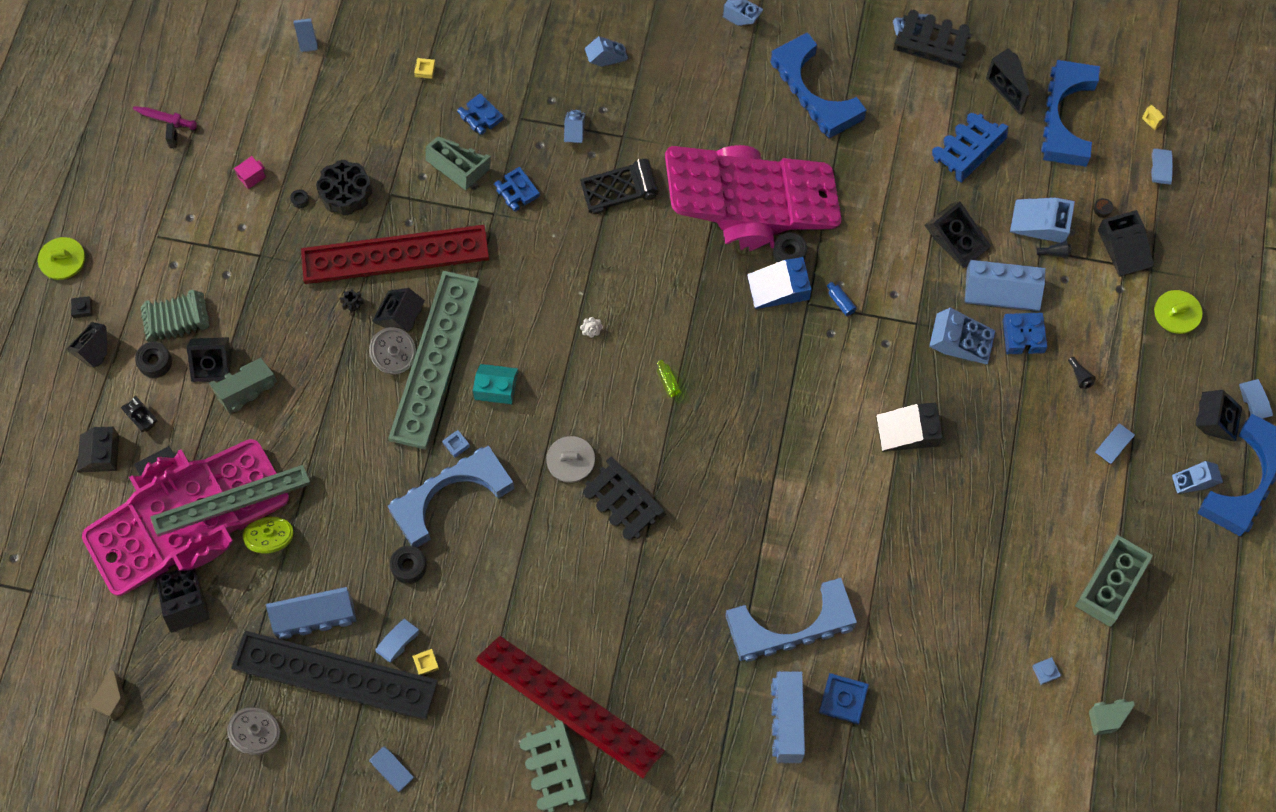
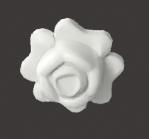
M590 317L589 319H584L580 329L583 335H588L592 338L594 335L600 334L603 325L600 319Z

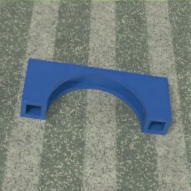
M807 32L772 50L770 62L773 68H777L780 72L782 80L789 84L791 92L797 95L800 104L809 111L811 119L818 123L820 131L826 134L828 138H831L865 120L866 109L857 97L839 102L828 101L815 96L805 87L800 72L804 64L816 55L817 44Z
M1057 60L1055 67H1051L1050 77H1053L1048 87V92H1051V96H1048L1046 107H1049V111L1045 115L1047 127L1045 126L1043 131V137L1046 139L1041 147V153H1044L1043 160L1087 166L1091 157L1092 142L1076 137L1064 127L1059 118L1058 104L1063 98L1072 93L1095 91L1099 80L1100 66Z
M1251 414L1246 420L1238 436L1244 439L1259 457L1262 467V478L1259 487L1252 493L1238 497L1224 496L1210 491L1197 512L1199 515L1238 536H1241L1245 531H1250L1254 524L1251 521L1253 516H1257L1262 508L1259 505L1261 500L1265 501L1270 493V490H1268L1269 485H1273L1276 481V426L1254 414Z

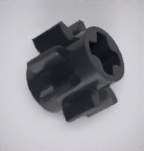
M353 289L347 292L344 291V296L340 298L343 310L348 309L350 313L356 310L360 311V304H364L361 292L356 293Z

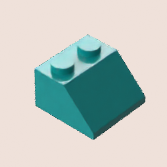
M480 364L473 386L474 399L512 404L518 368Z

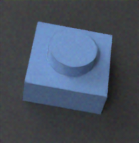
M458 430L442 441L454 458L470 447L467 440Z
M1052 657L1032 666L1041 685L1058 679L1061 676Z

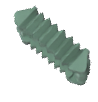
M194 289L189 290L187 297L182 294V297L178 296L177 300L172 298L171 302L166 299L165 303L160 301L159 304L155 300L154 305L149 300L144 301V304L141 306V318L143 319L146 341L157 342L158 337L163 340L164 336L168 340H170L171 336L176 339L177 334L183 337L184 332L190 335L191 329L195 333L197 328L201 331L209 327V316L207 315L203 292L195 291Z

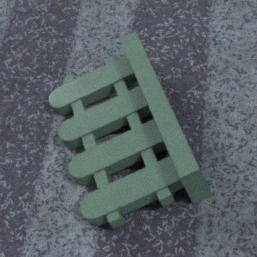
M560 720L554 721L555 728L548 725L546 726V731L532 735V732L526 733L527 737L520 741V748L524 751L531 750L532 757L528 758L525 762L526 768L530 771L537 770L538 777L531 781V786L536 791L542 790L544 797L538 799L537 807L542 811L548 810V812H555L554 807L566 803L569 806L575 805L574 800L581 804L589 801L568 727ZM560 740L561 747L558 748L556 741ZM551 743V751L538 755L536 748ZM563 760H566L567 767L563 766ZM557 764L558 770L547 774L543 773V767ZM569 780H572L573 787H569ZM560 783L563 784L564 790L553 794L549 793V787Z

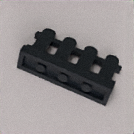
M910 10L908 16L904 15L903 21L906 22L903 31L898 32L893 50L958 69L962 68L967 50H964L966 40L971 39L972 36L969 33L970 28L967 24H962L959 30L952 28L953 23L949 19L944 20L942 25L935 24L936 18L931 14L927 15L925 20L918 19L919 13L916 10ZM916 24L922 26L919 37L913 35ZM933 29L939 31L936 41L930 40ZM950 34L956 35L954 46L947 45Z
M611 456L606 460L608 467L606 469L602 467L599 476L592 482L588 480L585 483L587 487L584 489L583 494L587 499H592L595 496L600 499L596 504L599 512L604 513L610 510L613 513L609 518L611 525L619 526L623 523L626 526L622 533L626 540H632L634 537L639 539L641 537L639 532L649 523L652 525L656 523L654 520L656 516L661 520L666 513ZM617 475L622 479L619 483L614 479ZM611 482L614 487L603 496L600 491ZM630 489L634 492L632 496L628 493ZM624 495L627 501L616 510L613 505ZM643 503L648 506L645 510L640 506ZM637 509L641 514L629 523L626 519Z

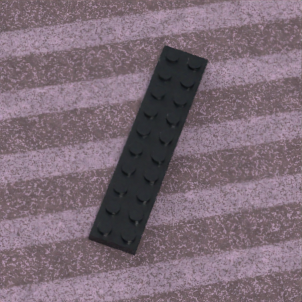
M244 630L231 667L233 671L425 721L427 720L438 685V680L246 630Z

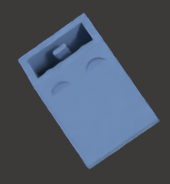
M1061 198L1016 200L1010 232L1059 243L1065 242L1070 233L1075 201Z
M948 308L936 315L929 347L946 355L988 364L995 330L952 308Z

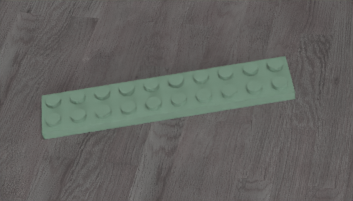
M443 271L390 431L389 441L427 449L477 292L478 278Z

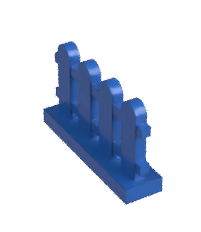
M970 113L967 116L968 126L959 124L955 128L956 137L948 135L944 138V145L946 146L944 149L941 147H934L932 149L934 161L936 163L940 161L948 166L950 172L956 171V180L962 183L1007 139V125L1002 123L998 127V124H991L986 121L981 113L979 115ZM973 128H976V129H978L979 131H981L983 134H982V135H979L978 133H976V132L973 131L972 129H973ZM964 139L972 145L969 147L961 142V140ZM949 151H954L955 153L959 154L960 157H955L954 155L949 153Z

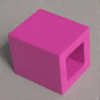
M252 156L234 168L237 177L247 189H250L266 177L263 171L265 170L264 165L259 160L256 161Z

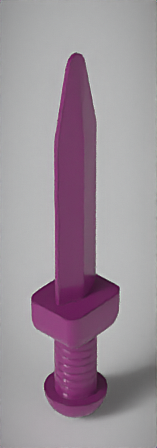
M133 107V110L142 115L173 123L175 128H179L180 125L188 127L190 130L197 128L195 120L183 119L179 113L171 115L147 107Z

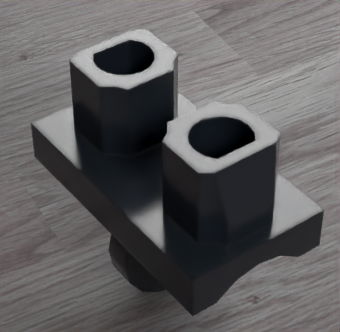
M134 396L129 403L120 407L142 433L149 431L158 422L137 396Z

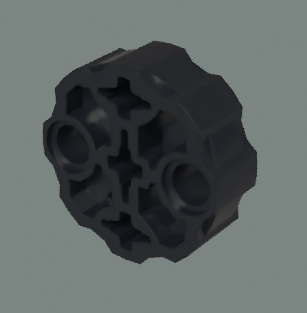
M338 160L336 163L324 167L319 180L316 182L317 191L324 207L330 212H338L342 215H351L354 211L363 209L368 204V198L372 194L371 181L364 167L359 163H351L347 160Z

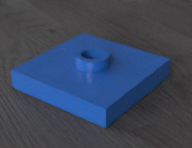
M829 673L819 713L859 725L869 684Z

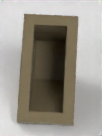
M110 669L90 702L89 707L115 721L117 717L122 715L126 701L120 677Z

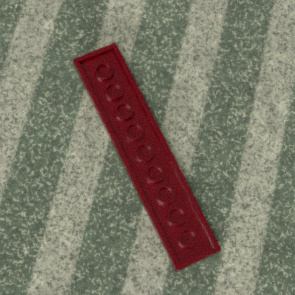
M485 225L301 248L304 284L489 260Z
M498 636L478 655L476 662L641 778H644L663 756L664 749L503 637Z

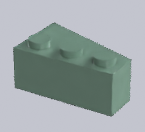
M439 136L426 146V161L465 190L490 170L491 156L487 154L483 156L475 153V150L471 148L467 150L459 147V144Z
M262 358L241 367V371L234 375L226 374L224 376L226 379L218 383L215 381L209 383L216 397L229 414L239 411L244 404L255 400L260 393L271 389L277 382L273 372Z

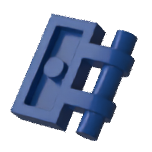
M480 93L466 103L469 110H465L463 107L457 110L461 115V119L465 122L467 121L471 128L480 135L485 133L486 130L483 128L485 125L491 130L504 120L503 115ZM476 115L480 120H475L473 116Z
M520 167L505 175L507 182L504 184L500 180L494 183L498 194L504 197L505 203L514 212L520 209L517 204L518 201L521 200L526 205L540 197L539 191ZM513 189L516 194L511 196L508 190Z

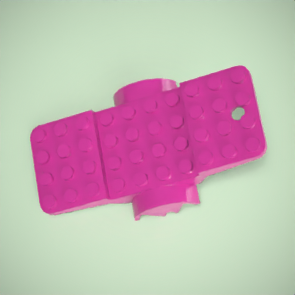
M745 145L729 146L718 151L671 146L665 152L673 210L680 215L716 222L721 230H723L725 244L739 240L740 250L749 247L750 251L770 242V247L774 248L773 235L795 229H835L841 223L834 173L831 166L827 163L783 158L780 162L762 160L761 153L756 148ZM819 191H824L827 198H822L819 195Z
M249 439L207 459L188 462L183 451L180 449L174 458L158 457L155 463H147L141 476H130L129 479L136 491L126 503L86 527L82 533V539L109 591L115 596H122L168 571V567L174 564L178 566L180 571H186L214 560L231 546L233 542L229 536L231 532L237 529L242 530L250 523L282 508L289 501V495L284 493L157 537L150 519L151 516L277 474L261 445L256 440ZM112 552L116 553L118 556L116 561L109 563L107 561L109 554Z

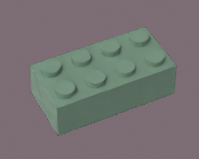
M1117 535L1111 542L1075 607L1111 627L1120 615L1153 555Z

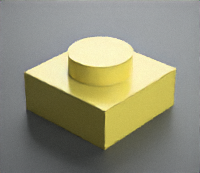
M417 58L414 72L415 77L433 79L435 60Z
M1151 105L1146 109L1142 119L1156 130L1160 127L1164 116Z
M432 649L413 656L420 676L439 670Z

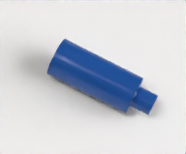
M830 282L827 285V288L830 290L828 294L846 317L850 316L856 311V306L839 285L835 286L833 282Z

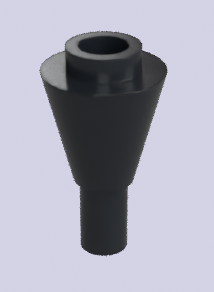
M1065 241L1049 247L1037 248V255H1049L1068 259V256L1072 255L1071 244Z
M1074 356L1069 358L1068 362L1074 369L1079 388L1088 389L1093 386L1096 377L1080 365Z

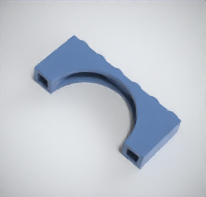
M489 445L485 448L477 449L468 458H462L452 468L444 469L437 477L427 479L422 486L410 489L405 496L391 501L390 505H388L389 511L411 546L418 548L431 540L425 526V513L432 497L443 487L462 481L474 482L488 488L497 499L514 489L513 481Z
M838 578L822 583L820 588L822 593V611L810 627L798 633L777 634L766 630L751 617L746 605L727 610L726 619L739 660L750 662L763 654L770 656L780 649L787 651L795 648L797 644L803 643V645H808L815 642V639L818 638L824 640L833 637L835 633L841 632L846 634L853 631L857 621L842 579Z

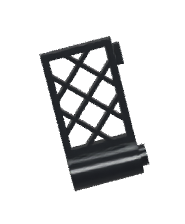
M644 158L635 161L629 166L580 179L589 213L593 212V214L604 212V208L640 198L653 200L659 194L650 161ZM630 171L631 176L628 181L620 178L622 173ZM610 177L614 181L608 186L602 183L605 178ZM617 181L625 184L622 191L614 188ZM593 182L597 185L591 191L585 187V184ZM600 186L608 189L604 196L596 193ZM628 187L636 190V194L627 195L625 191ZM611 191L618 194L615 200L607 198ZM593 196L601 199L599 204L591 206L590 201Z

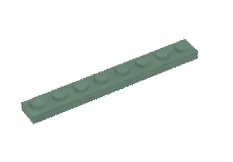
M301 465L151 516L150 519L156 535L159 537L310 485V481L304 466Z

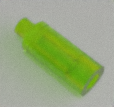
M663 360L656 363L658 366L656 371L668 397L677 396L681 390L669 365L665 364Z

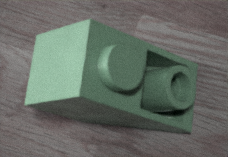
M1126 699L1114 701V704L1107 705L1106 702L1094 704V707L1089 710L1094 735L1115 733L1134 707V701L1127 702Z

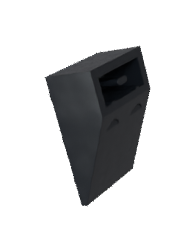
M1137 210L1102 220L1098 232L1119 277L1154 267L1145 226Z
M196 568L186 571L178 569L156 577L162 615L171 633L210 619Z

